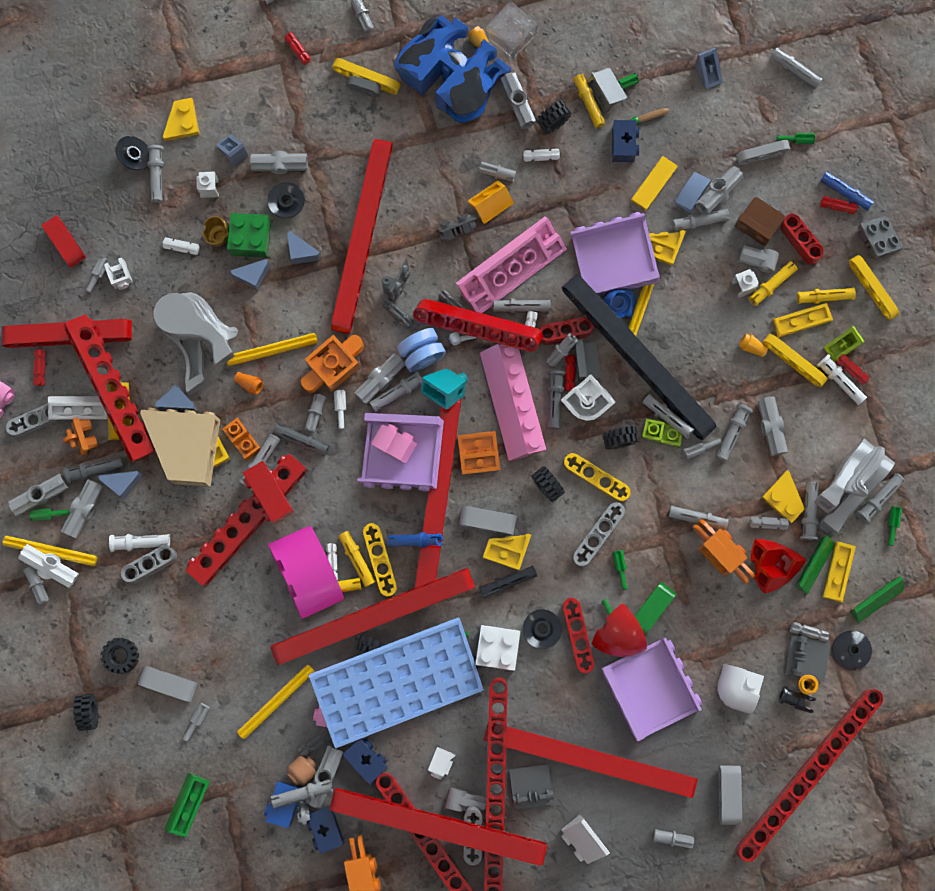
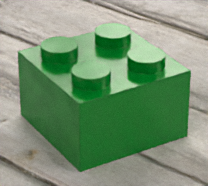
M230 214L227 249L231 256L268 258L271 221L268 215Z

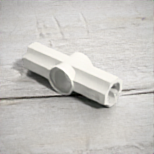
M28 544L18 557L19 560L37 569V574L41 578H52L68 588H71L79 575L77 572L61 564L58 556L51 553L44 554Z

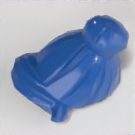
M631 289L614 290L609 292L605 298H601L619 318L627 316L630 319L632 317L635 306V294Z

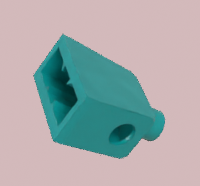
M449 369L437 371L422 377L421 393L447 410L465 395L468 377L463 372L457 375Z

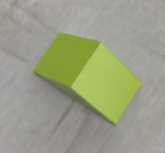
M852 326L824 346V349L831 356V359L836 362L839 356L842 354L848 355L865 341L856 328Z

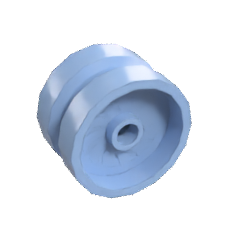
M434 328L421 330L404 339L397 346L401 357L407 358L405 365L409 372L424 369L440 360L446 354L442 344L436 343L438 336Z

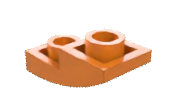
M238 417L222 428L246 461L259 453L260 446Z

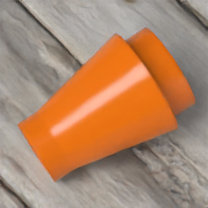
M238 372L234 377V382L251 395H258L263 388V381L259 377Z

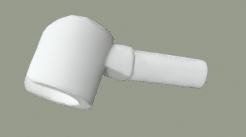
M457 332L450 334L449 340L452 345H458L462 341L475 339L476 337L469 335L460 337Z

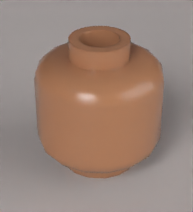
M299 756L287 767L288 773L286 776L296 787L298 785L305 786L315 777L316 770L314 767L316 764L310 757L305 759Z

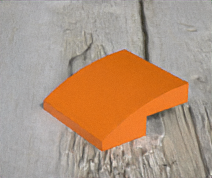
M496 431L457 435L462 474L500 470Z

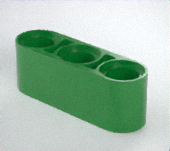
M663 582L657 585L634 615L644 635L647 634L677 594Z

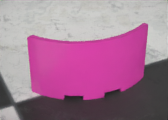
M311 526L268 544L272 557L288 585V591L301 619L344 599L330 562Z

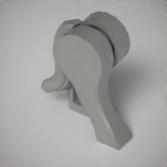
M192 292L182 294L170 293L163 296L156 303L154 320L162 332L181 349L186 361V391L188 394L193 395L207 384L204 375V353L201 340L212 346L213 362L218 369L235 356L229 347L228 340L235 338L238 330L235 327L224 325L216 317L208 303L202 297Z
M863 438L848 453L838 466L832 483L814 500L816 505L826 513H829L822 518L819 525H817V529L830 536V538L833 537L842 528L849 515L887 476L895 462L885 455V448L881 446L875 447ZM844 492L848 493L845 496V498L840 502V499L842 498Z

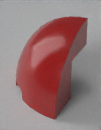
M755 539L751 550V562H754L756 571L754 579L764 594L773 592L788 583L806 562V559L797 552L770 540Z
M624 603L619 605L606 618L607 622L596 631L591 643L599 651L617 657L633 656L647 649L644 632L635 616Z

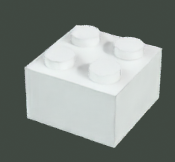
M481 625L475 665L515 671L520 631Z

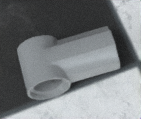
M744 245L740 253L739 262L756 266L762 272L774 273L779 253L771 249L760 250Z
M449 788L445 808L463 812L470 806H477L484 814L487 798L469 794L464 790Z

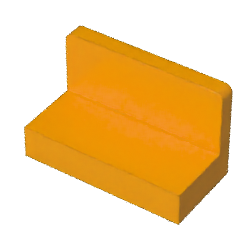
M498 180L468 200L470 207L477 211L484 224L514 204L506 186Z

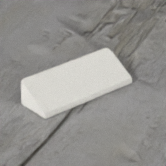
M98 396L48 397V420H65L77 417L79 419H107V414Z

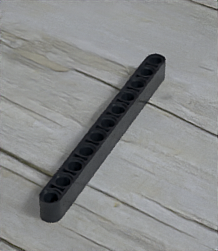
M575 274L561 287L568 299L673 413L691 428L695 429L693 434L698 439L704 440L717 427L714 420L581 276Z

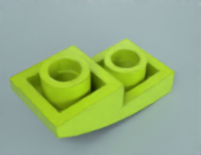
M646 419L642 438L680 448L683 437L681 433L671 427V425L665 424V422Z

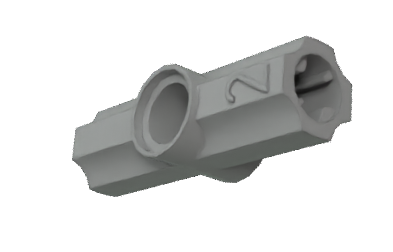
M510 72L505 74L500 80L509 99L510 108L514 111L521 129L530 128L536 124V120L528 104L526 93L522 90L516 73ZM521 99L522 102L516 103L514 100Z
M273 151L271 154H251L250 157L251 171H271L274 174H285L287 171H307L308 169L307 153L288 154L285 151Z
M733 166L721 178L711 181L710 189L695 203L700 213L704 215L709 214L719 203L728 200L729 192L744 178L739 168Z
M394 353L381 367L378 366L369 374L368 379L354 394L367 405L380 391H384L392 383L393 378L406 366L405 362Z
M766 397L758 400L762 418L761 429L764 437L767 439L770 455L778 456L787 453L788 450L783 434L785 431L782 417L779 416L775 397Z
M58 474L40 485L30 487L27 492L8 501L9 507L14 515L18 517L38 505L46 504L49 499L69 489L68 484L62 474ZM38 491H42L41 498L36 500L35 494Z
M91 480L86 481L79 497H76L70 506V514L61 532L76 539L78 538L86 521L92 517L95 511V503L104 488L103 486Z
M329 745L327 746L319 769L315 774L313 784L322 782L320 774L323 771L329 774L331 783L333 782L344 753L343 751ZM327 793L316 796V799H306L305 803L322 809Z

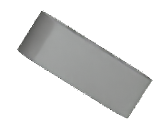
M462 506L458 525L513 536L517 516Z
M161 546L126 565L121 571V576L126 582L138 583L173 564L177 559V553L168 546ZM169 550L171 556L168 560H164L162 557L163 553ZM148 560H152L153 567L147 570L145 564ZM134 569L136 576L133 579H129L128 573Z
M144 665L138 681L140 686L187 702L192 701L198 684Z
M720 765L718 770L720 825H741V767Z

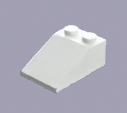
M580 814L561 829L564 833L561 837L568 846L572 843L576 849L574 854L580 862L585 860L589 864L610 853Z

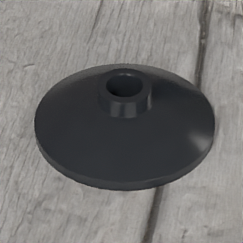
M125 136L117 142L115 147L116 156L125 167L136 171L147 167L149 152L144 141L134 136Z
M290 182L277 184L268 195V206L271 212L280 218H292L298 215L305 204V196L301 188ZM286 200H289L290 204L285 205L284 202Z
M535 610L524 621V637L535 648L546 649L552 647L561 637V621L556 614L549 610ZM539 626H544L546 631L540 633L538 630Z
M850 630L836 637L833 642L832 653L835 661L841 667L848 670H857L869 662L872 655V647L864 634ZM852 646H855L857 648V652L855 654L851 652Z

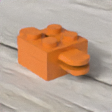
M332 335L304 360L311 370L301 379V385L304 390L313 393L325 384L332 392L357 371L360 365L354 357L364 349L362 339L357 335H352L341 344Z
M700 519L698 521L700 526L697 524L692 526L693 530L704 541L697 549L724 577L733 572L747 585L749 583L747 577L753 579L755 575L744 563L748 558L745 555L746 551L739 544L735 545L731 540L732 536L726 530L722 531L719 529L715 532L703 519Z
M362 835L358 836L359 856L355 838H350L353 857L347 858L344 862L349 891L382 890L380 878H376L375 875L378 869L376 858H372L371 853L366 854Z

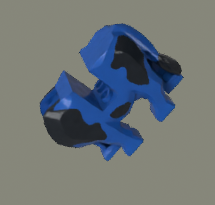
M440 15L439 18L433 17L428 19L419 34L403 47L395 59L394 68L399 73L400 78L421 96L441 76L445 82L435 92L436 107L446 112L458 123H466L481 116L485 111L490 92L497 80L510 73L511 68L498 58L494 64H490L487 67L488 61L494 60L497 57V49L485 39H483L480 47L476 49L475 54L471 58L467 59L461 52L454 50V41L459 38H466L468 36V27L456 17L451 23Z

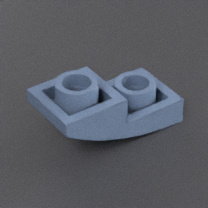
M694 172L680 192L675 205L692 212L696 206L695 203L708 188L711 180Z

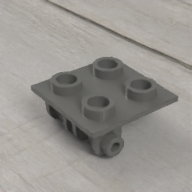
M463 214L457 217V221L450 222L448 220L440 223V227L436 229L441 232L439 234L441 241L445 240L447 242L455 238L452 229L457 238L458 234L455 228L457 226L461 236L463 231L465 234L473 232L477 228L473 220L477 218L470 214Z
M887 216L859 224L858 233L862 240H864L863 243L869 242L865 247L869 248L868 251L874 260L881 258L882 255L903 248Z
M405 258L396 279L385 276L381 280L383 292L390 296L393 302H395L396 298H400L403 291L401 286L404 281L407 282L410 276V266H408L407 258Z
M791 635L785 674L797 677L812 675L817 681L824 682L830 643Z
M548 764L509 769L515 810L554 804Z

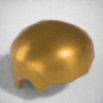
M211 216L204 221L205 229L202 231V235L206 243L213 247L223 246L228 241V223L219 216Z

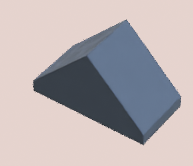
M713 48L698 54L694 66L704 87L708 89L723 83L717 49Z
M231 134L216 145L233 167L248 157L244 145Z
M291 231L287 233L290 257L293 264L319 261L321 259L319 251Z
M267 259L233 269L231 273L235 280L259 290L270 269V265Z
M177 385L155 403V407L159 410L173 409L197 412V407Z
M138 471L99 476L100 481L124 499L142 478V474Z

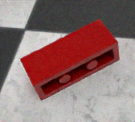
M264 461L243 472L245 478L242 480L248 489H253L255 493L253 498L258 506L262 504L265 510L262 513L268 522L272 521L273 524H277L295 513Z

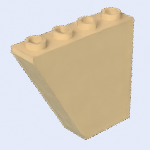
M156 408L141 410L140 414L167 480L179 485L211 487L220 419L212 412L196 414L195 411L186 410L185 413H179L173 409H167L166 412Z

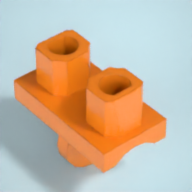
M78 417L73 418L71 425L74 434L71 429L66 430L67 436L63 438L64 444L70 443L71 449L77 447L75 442L77 441L81 456L86 455L88 450L94 449L98 445L95 436L87 438L84 436V432L92 430L90 419L79 420Z

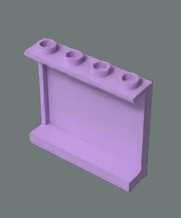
M632 213L626 218L616 217L611 219V222H597L591 227L585 228L582 226L575 228L571 232L581 277L599 297L606 296L614 290L634 289L660 282L644 213Z
M365 413L364 421L368 423L362 478H357V481L367 488H375V485H382L381 488L393 489V486H400L402 490H411L412 487H416L420 491H430V488L437 489L444 420L439 416ZM382 424L385 426L391 424L399 429L398 433L403 434L406 432L414 437L413 441L417 445L406 464L371 445Z
M666 638L648 645L647 649L639 654L624 657L601 668L636 741H640L646 736L702 710L700 707L702 701L698 694L694 695L691 689L693 683L689 676L685 677L682 671L684 665L680 658L676 659L673 653L675 647L671 640L667 641Z

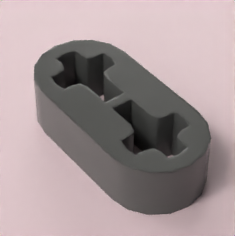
M353 75L349 76L346 84L349 89L371 97H379L382 88L376 82Z

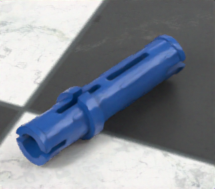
M828 171L820 180V182L848 198L849 202L856 203L866 211L874 203L873 200L860 193L859 189L856 190Z
M425 532L415 535H389L387 544L389 547L419 546L420 548H426L427 546H441L442 542L438 541H443V537L440 533L427 534Z

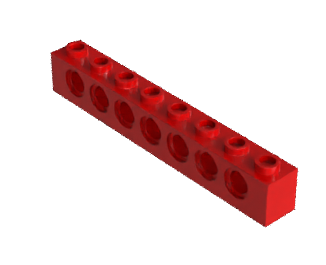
M87 314L65 322L63 328L131 464L152 455L155 451L151 438H148L145 432L147 431L145 423L139 420L137 407L134 403L131 404L128 398L130 397L129 391L126 386H122L120 373L117 369L114 370L111 364L113 363L112 357L109 352H105L103 339L100 335L97 336L94 330L96 329L92 318L89 319ZM83 333L88 334L90 339L87 341L82 340L80 335ZM94 350L99 356L93 358L88 352ZM100 367L105 368L107 374L101 375L97 369ZM106 385H113L116 391H107ZM120 401L124 404V408L117 409L114 403ZM123 419H130L133 425L125 426ZM134 435L139 436L141 443H134L131 437Z
M289 453L287 456L283 455L278 460V466L274 470H270L285 497L308 472L307 468ZM288 471L289 477L285 480L280 479L281 472ZM253 490L248 500L244 499L240 503V509L226 519L227 524L222 529L216 530L212 541L205 543L201 547V553L197 558L193 557L188 562V568L185 571L202 586H208L266 520L262 513L265 511L263 506L260 509H255L254 507L255 500L253 495L255 493ZM245 514H249L251 517L250 521L243 524L241 521L242 517ZM232 529H237L238 531L235 538H229V531ZM223 543L225 546L224 551L217 553L216 546ZM206 558H210L212 561L208 568L203 567V561Z

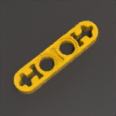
M335 58L332 69L335 72L346 77L353 75L376 82L382 87V91L396 95L401 86L398 81L340 58Z
M860 255L850 259L849 265L885 318L890 321L899 316L897 306Z
M768 334L763 340V344L815 386L821 388L828 380L820 370L775 335Z
M570 453L565 457L564 467L572 474L616 501L624 502L629 498L631 494L630 488L623 482L575 453ZM573 458H575V463L579 466L581 465V462L584 463L580 470V473L577 472V466H569V461H567L568 459L572 460ZM587 467L592 468L594 471V475L591 478H587L583 474V470ZM608 478L610 486L603 488L600 485V479ZM614 482L618 484L615 487L618 490H621L622 488L625 489L624 493L626 494V497H618L619 493L616 490H613L612 493L609 492L613 487Z
M369 523L364 527L363 535L381 594L391 597L396 593L397 585L379 526ZM370 527L377 530L375 538L376 540L380 538V542H374L369 545V541H373L372 537L367 535ZM376 545L383 548L380 556L372 554V548ZM380 564L388 566V572L384 575L379 574L377 571ZM391 575L388 583L393 585L394 588L391 589V593H388L386 590L383 591L385 587L384 580L380 582L379 579Z

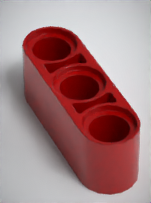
M788 214L780 226L782 233L807 264H816L823 256L824 248L797 214ZM787 222H792L795 227H789ZM798 236L804 237L806 242H801ZM810 251H815L817 253V257H813L810 254Z
M55 215L41 225L70 268L87 258L58 215Z
M586 317L546 324L541 327L540 331L542 334L546 331L551 332L553 336L549 339L543 337L541 343L543 345L561 343L567 336L561 332L563 328L570 329V334L574 335L577 340L587 338L591 335L594 326ZM586 324L589 326V330L583 331L579 326Z

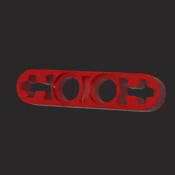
M568 598L563 603V613L576 667L581 673H589L594 668V659L581 605L577 599ZM572 601L573 604L577 605L574 613L575 615L579 613L580 617H573L569 620L568 616H572L570 609H566V606ZM574 620L579 621L582 625L581 630L578 632L571 629L570 625ZM577 640L585 641L586 648L583 651L576 649L575 643ZM588 651L589 656H585L587 662L590 661L591 665L588 666V670H585L584 667H580L583 660L582 657L578 658L577 654H583Z

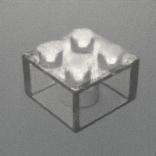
M510 1L486 26V37L514 59L535 37L538 23Z

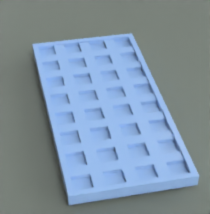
M459 617L309 674L335 748L484 690Z

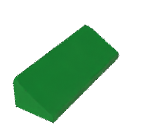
M826 535L820 539L795 585L797 589L806 594L810 592L835 545L830 536Z
M894 578L851 609L850 613L855 620L860 623L903 592L905 589L903 578Z
M192 773L187 774L165 825V830L168 833L184 838L187 837L210 783L209 780Z

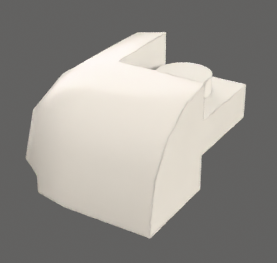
M592 374L561 399L573 415L586 421L600 417L615 404L612 396L599 384Z
M723 664L717 687L720 699L726 706L732 709L752 714L760 697L759 692L764 676L739 667Z

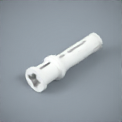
M828 354L816 366L820 367L828 375V379H833L857 405L861 404L867 397L842 372V367L837 366ZM844 382L855 392V394L844 384Z
M127 534L126 536L115 537L110 535L109 537L110 552H115V550L131 551L133 548L170 547L169 534L149 536Z

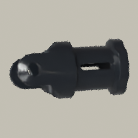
M784 686L778 701L780 704L792 705L797 710L813 713L812 709L805 706L804 699L816 701V698L802 692L797 693L788 690V687Z

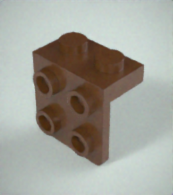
M754 197L734 226L742 233L753 238L757 243L766 246L783 222L785 215L760 198Z

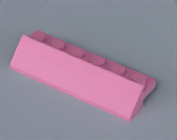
M543 217L456 282L462 293L461 295L475 312L483 313L493 305L494 300L502 299L566 251L567 248L560 235L555 232L549 219Z
M496 344L480 352L508 460L513 461L546 451L519 349Z

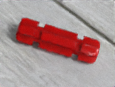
M292 32L284 36L285 41L290 45V48L300 59L303 65L310 63V56L305 52V49L296 39L295 35Z
M823 196L820 202L821 207H830L832 210L841 212L847 211L849 214H855L858 208L856 203L850 202L848 204L847 201L835 198L831 200L830 197Z
M37 349L34 351V358L36 360H34L33 375L35 377L33 378L34 386H44L45 378L43 376H45L46 364L44 358H46V351Z
M845 354L838 357L836 362L841 367L844 366V370L854 379L857 378L861 385L868 382L870 377L865 372L862 373L863 370L853 361H849Z
M567 355L565 358V364L567 365H565L566 383L564 390L566 392H570L575 387V355Z

